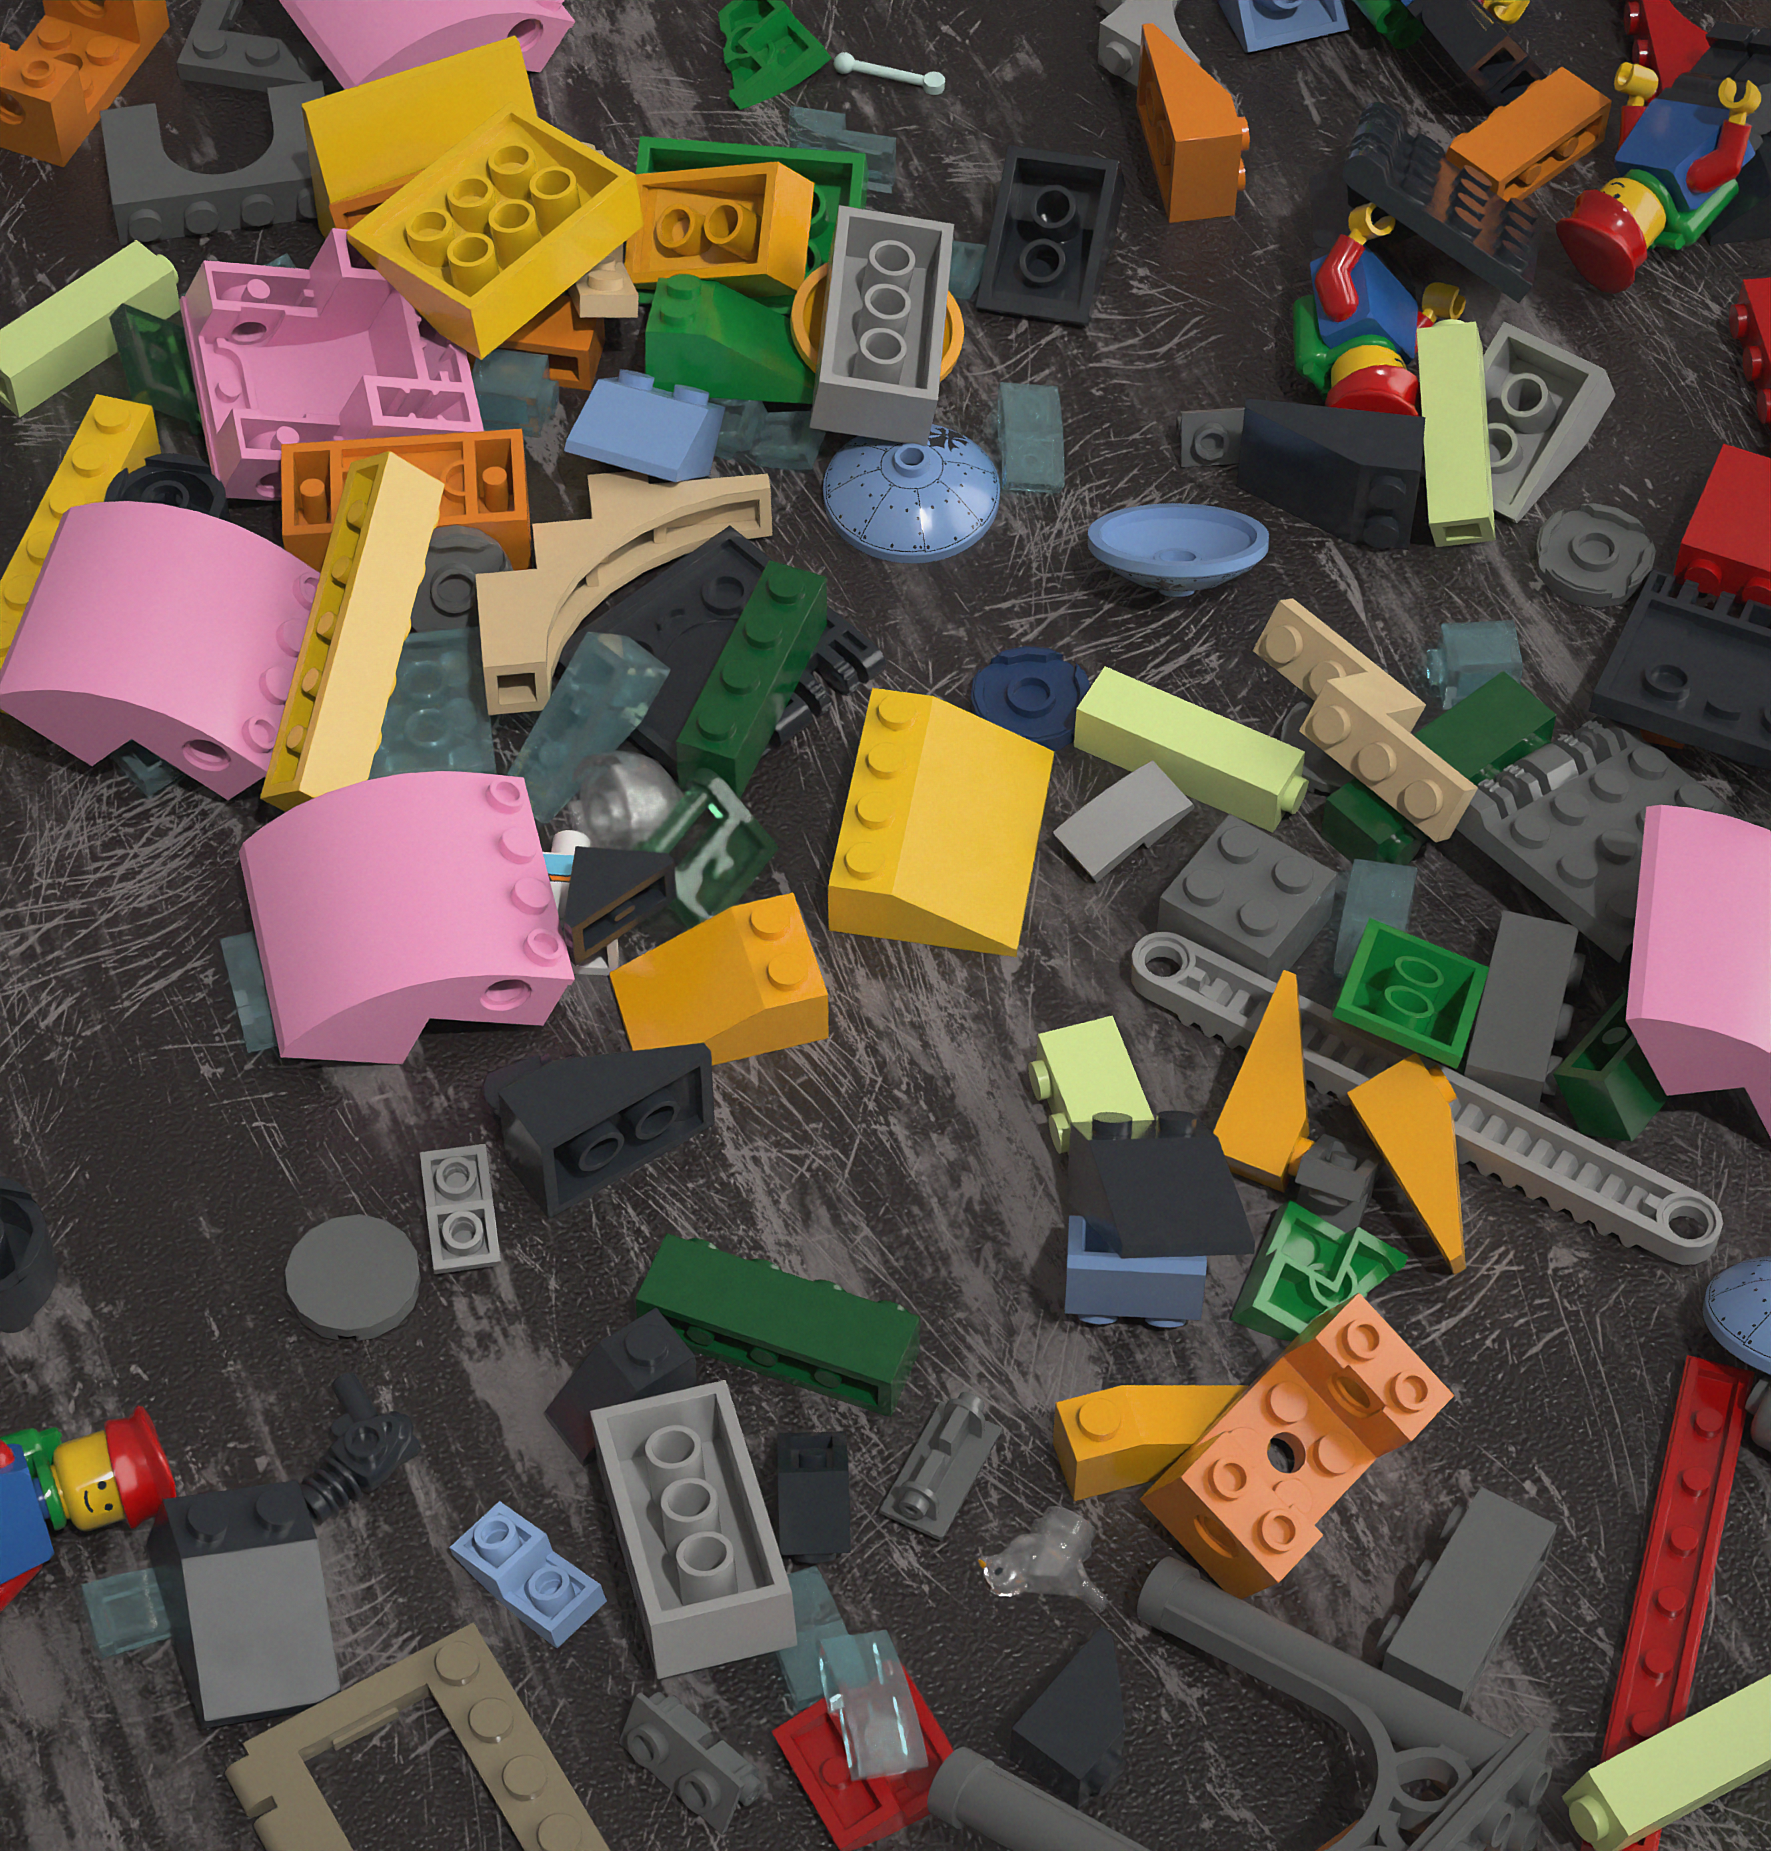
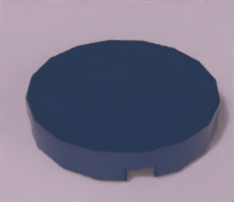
M1030 646L1005 650L992 657L991 664L985 667L982 672H980V668L974 676L970 697V712L1053 751L1060 750L1074 741L1076 709L1091 688L1086 672L1078 664L1075 663L1074 668L1070 663L1064 661L1063 654L1050 648Z

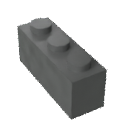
M1503 910L1464 1076L1538 1112L1542 1093L1555 1096L1557 1082L1553 1073L1562 1064L1563 1058L1551 1055L1553 1041L1567 1043L1575 1006L1562 1003L1565 990L1578 992L1586 955L1574 952L1579 931L1575 926Z
M1480 1487L1468 1509L1457 1505L1449 1516L1439 1539L1440 1543L1446 1545L1437 1563L1425 1559L1411 1584L1408 1597L1415 1600L1407 1616L1404 1619L1394 1614L1380 1637L1376 1652L1385 1656L1382 1672L1462 1712L1547 1561L1557 1524L1483 1487Z

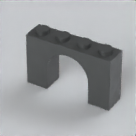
M315 81L267 88L274 132L272 142L268 150L257 161L240 170L224 174L192 172L178 166L166 155L163 148L156 103L101 110L100 117L111 198L120 245L131 244L136 240L142 243L317 218L301 104L324 97L323 82Z

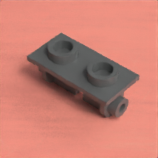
M1245 407L1181 411V417H1176L1177 440H1181V467L1239 464Z
M962 1392L958 1399H950L947 1403L940 1401L880 1508V1514L943 1541L1003 1430L1002 1427L985 1420L982 1413L985 1405L979 1397L969 1392Z
M640 1692L635 1696L619 1744L632 1755L637 1763L647 1768L681 1798L690 1810L699 1814L721 1835L724 1834L728 1829L738 1801L748 1806L763 1791L765 1784L757 1778L759 1769L754 1764L747 1762L723 1740L708 1750L701 1745L709 1740L712 1730L682 1705L681 1700L675 1695L666 1698L661 1692H657L648 1699Z

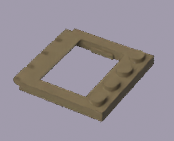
M474 1622L244 1742L243 1747L246 1757L234 1762L225 1771V1776L248 1817H256L267 1812L259 1817L253 1825L266 1851H354L304 1762L331 1747H334L336 1751L399 1718L400 1711L433 1694L525 1851H610Z

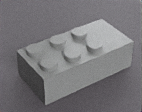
M839 205L829 252L810 428L927 446L939 394L954 224Z
M726 1380L590 1411L598 1467L657 1679L797 1646L792 1590Z

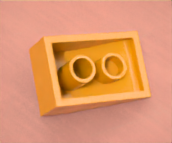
M780 162L635 174L644 226L627 239L624 266L635 288L656 290L658 278L690 274L697 276L701 280L717 281L747 297L796 295L805 277L814 193L813 182Z
M794 893L732 906L609 972L610 983L631 1051L705 1043L711 1051L713 1066L829 1038L828 992Z

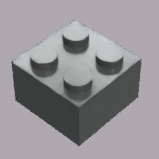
M1229 814L1161 895L1157 932H1170L1180 935L1278 983L1283 970L1289 971L1331 918L1338 873L1234 815Z

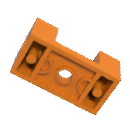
M42 0L45 16L20 48L14 51L10 49L9 44L0 42V147L64 168L101 119L100 111L107 110L170 27L165 0Z
M522 429L281 444L282 537L284 549L320 574L350 463L388 451L445 484L439 505L440 517L435 528L460 525L479 529L498 541L510 559L513 571L533 569L528 484Z
M1357 1293L1316 1317L1160 1477L1140 1500L1225 1592L1242 1600L1279 1583L1323 1536L1315 1526L1319 1519L1377 1458L1411 1442L1454 1395L1363 1296ZM1271 1438L1281 1439L1291 1447L1295 1457V1464L1291 1473H1282L1271 1465L1267 1456V1446Z

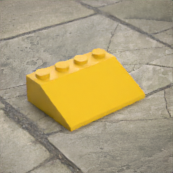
M515 35L301 104L318 226L325 240L332 228H336L329 209L330 203L429 167L510 101L537 116L520 42Z
M510 101L348 230L346 235L349 243L439 334L482 360L643 227L644 222L636 175Z
M872 688L828 884L829 931L1017 957L1054 761V751L934 696Z

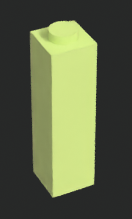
M136 240L0 330V402L20 418L181 310L176 286L179 282V277L172 263L161 254L155 255Z
M1455 319L1442 320L1435 323L1432 327L1417 329L1422 417H1426L1424 454L1429 526L1436 547L1496 541L1483 347L1476 321L1465 323Z
M1108 667L1103 668L1076 709L1074 747L1131 772L1153 760L1184 795L1232 814L1272 833L1286 812L1291 814L1297 812L1306 795L1309 781L1302 778L1305 751Z
M1771 1674L1587 1771L1562 1796L1569 1808L1570 1819L1577 1833L1585 1841L1590 1842L1595 1851H1620L1770 1770Z

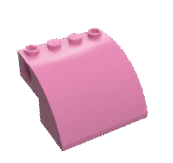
M279 0L344 90L514 35L520 42L526 70L541 73L568 29L572 28L575 20L562 5L564 0Z
M332 228L309 270L204 260L185 296H181L179 300L211 472L219 481H222L227 498L282 501L281 444L484 431L466 350L439 334L349 243L346 235L347 229Z
M133 501L100 502L71 507L63 513L0 670V709L91 766L130 739H133L217 794L230 800L261 778H266L320 573L271 541L236 524L198 511L164 504Z
M434 771L403 773L362 781L327 792L290 809L260 828L243 842L239 850L280 1057L403 1064L429 1018L543 1026L567 986L572 985L575 980L524 777L472 772Z
M1670 805L1646 807L1626 1021L1667 1096L1745 1087L1771 1137V831L1731 816L1704 810Z

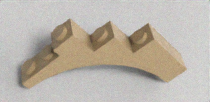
M637 471L588 475L591 519L532 524L536 569L475 574L488 715L550 710L552 677L562 649L580 622L609 594L643 572L684 554L691 553L729 525L746 539L772 536L771 492L768 474L649 484L648 474Z

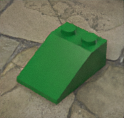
M690 274L658 278L645 331V374L654 377V388L673 393L675 385H684L709 392V398L812 404L816 373L804 362L795 347L791 334L790 318L717 281L701 280L697 276Z
M1369 917L1332 1005V1017L1457 1069L1464 1053L1490 968Z

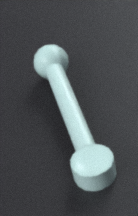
M847 52L838 54L834 59V68L841 74L856 71L923 86L924 91L930 95H938L944 91L945 77L938 72H929L924 76L854 60L853 56Z

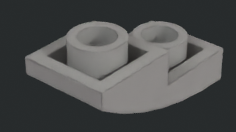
M1152 760L1106 789L1054 830L1053 834L1097 883L1142 843L1149 848L1195 807Z
M486 1144L420 1152L434 1274L501 1265Z

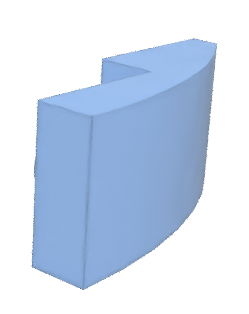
M500 1501L450 1546L453 1556L486 1590L522 1622L556 1648L565 1642L607 1602L602 1587L598 1582L552 1550L546 1533Z

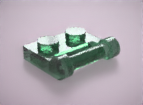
M121 303L109 317V321L133 401L150 405L153 410H158L187 421L192 433L204 436L184 327Z
M698 768L692 774L685 785L687 792L647 841H638L631 849L669 854L706 807L715 815V821L680 864L675 867L677 899L671 902L669 906L689 929L734 906L780 848L724 780L707 768Z

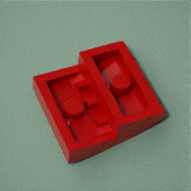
M898 1662L841 1700L833 1693L828 1694L771 1731L840 1851H853L930 1815L927 1800L931 1784L943 1762L955 1751L901 1662Z

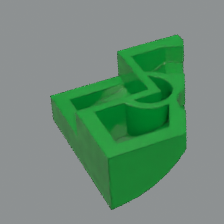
M732 0L718 12L720 30L727 39L723 49L726 66L731 71L734 88L729 90V96L740 110L787 91L815 73L832 59L824 46L795 18L782 0Z
M1289 1200L1277 1210L1230 1319L1264 1335L1292 1342L1316 1317L1357 1293H1360L1363 1298L1367 1296V1293L1383 1280L1401 1270L1409 1256L1358 1226L1345 1233Z

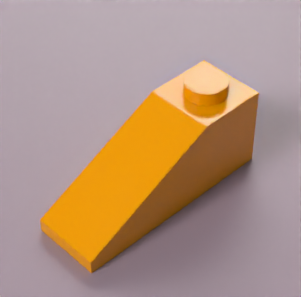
M1283 970L1213 1131L1219 1138L1230 1172L1283 1193L1291 1176H1297L1302 1156L1315 1144V1141L1307 1139L1310 1133L1299 989L1296 974Z
M1414 1053L1347 1092V1095L1357 1118L1449 1268L1456 1275L1466 1269L1455 1123L1449 1103L1456 1100L1457 1096L1440 1067L1436 1064L1427 1070L1417 1053Z
M1121 1385L1056 1402L1053 1445L1073 1501L1160 1479L1249 1386ZM1270 1441L1268 1443L1267 1450H1270Z

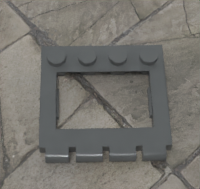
M203 0L177 60L179 79L262 92H267V88L322 81L325 96L344 90L311 43L228 31L229 27H234L245 0Z

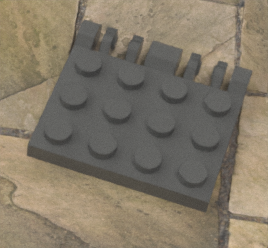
M1597 715L1581 725V728L1574 731L1575 738L1572 734L1570 736L1565 734L1558 738L1556 742L1542 746L1517 760L1514 765L1512 764L1503 769V772L1495 775L1496 783L1493 779L1490 781L1485 779L1478 783V789L1457 824L1456 829L1620 964L1632 956L1646 807L1655 805L1687 807L1727 815L1743 821L1746 820L1717 798L1708 788L1698 783L1669 760L1663 752L1645 741L1640 728L1620 724L1610 718Z

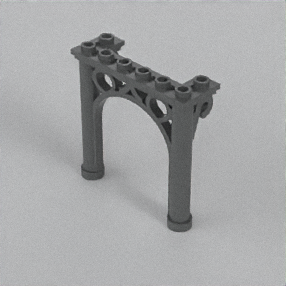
M1172 1556L1162 1559L1154 1567L1142 1588L1138 1600L1137 1615L1141 1621L1164 1633H1171L1323 1712L1342 1725L1363 1749L1373 1772L1375 1793L1369 1807L1355 1827L1325 1851L1533 1850L1542 1829V1821L1535 1818L1537 1805L1548 1786L1552 1772L1551 1766L1545 1763L1550 1731L1537 1725L1531 1733L1520 1728L1512 1737H1509L1201 1580L1200 1573L1196 1568ZM960 1747L947 1757L935 1775L929 1790L927 1807L930 1814L957 1829L969 1826L1012 1851H1151L996 1766L993 1761L967 1747ZM1419 1779H1428L1432 1782L1422 1793V1801L1403 1792L1400 1785ZM1400 1827L1414 1833H1421L1422 1835L1409 1847L1399 1836L1398 1830Z

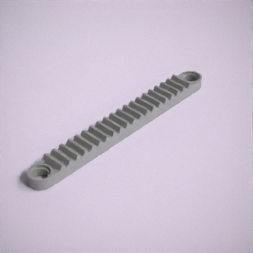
M1154 932L1144 936L1136 943L1132 952L1131 982L1138 993L1146 999L1176 1013L1183 1025L1188 1027L1192 1023L1200 1025L1205 1036L1211 1038L1218 1034L1223 1037L1227 1047L1234 1049L1240 1045L1248 1053L1277 983L1180 935L1170 932ZM1156 957H1167L1177 962L1181 970L1175 975L1160 977L1148 971L1145 965ZM1299 995L1305 1079L1312 1081L1317 1091L1323 1095L1329 1091L1336 1093L1340 1103L1344 1106L1350 1105L1347 1092L1410 1055L1417 1053L1334 1018L1330 1009ZM1417 1053L1427 1070L1436 1064L1440 1067L1457 1096V1099L1449 1103L1455 1123L1458 1163L1462 1165L1468 1161L1476 1163L1480 1174L1488 1176L1491 1173H1495L1500 1176L1504 1186L1511 1188L1519 1185L1523 1187L1528 1198L1534 1200L1541 1196L1547 1199L1552 1210L1558 1212L1565 1208L1571 1211L1574 1221L1580 1224L1588 1220L1595 1223L1598 1233L1603 1236L1612 1232L1619 1235L1622 1245L1627 1248L1637 1244L1669 1261L1681 1265L1698 1264L1707 1260L1715 1252L1723 1220L1721 1211L1715 1202L1708 1197ZM1678 1216L1691 1217L1701 1223L1705 1234L1700 1238L1687 1240L1673 1233L1669 1227V1222Z

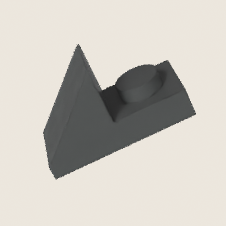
M1323 1134L1302 1156L1295 1179L1296 1183L1301 1184L1296 1204L1345 1233L1357 1226L1359 1227L1383 1167V1158L1378 1151Z

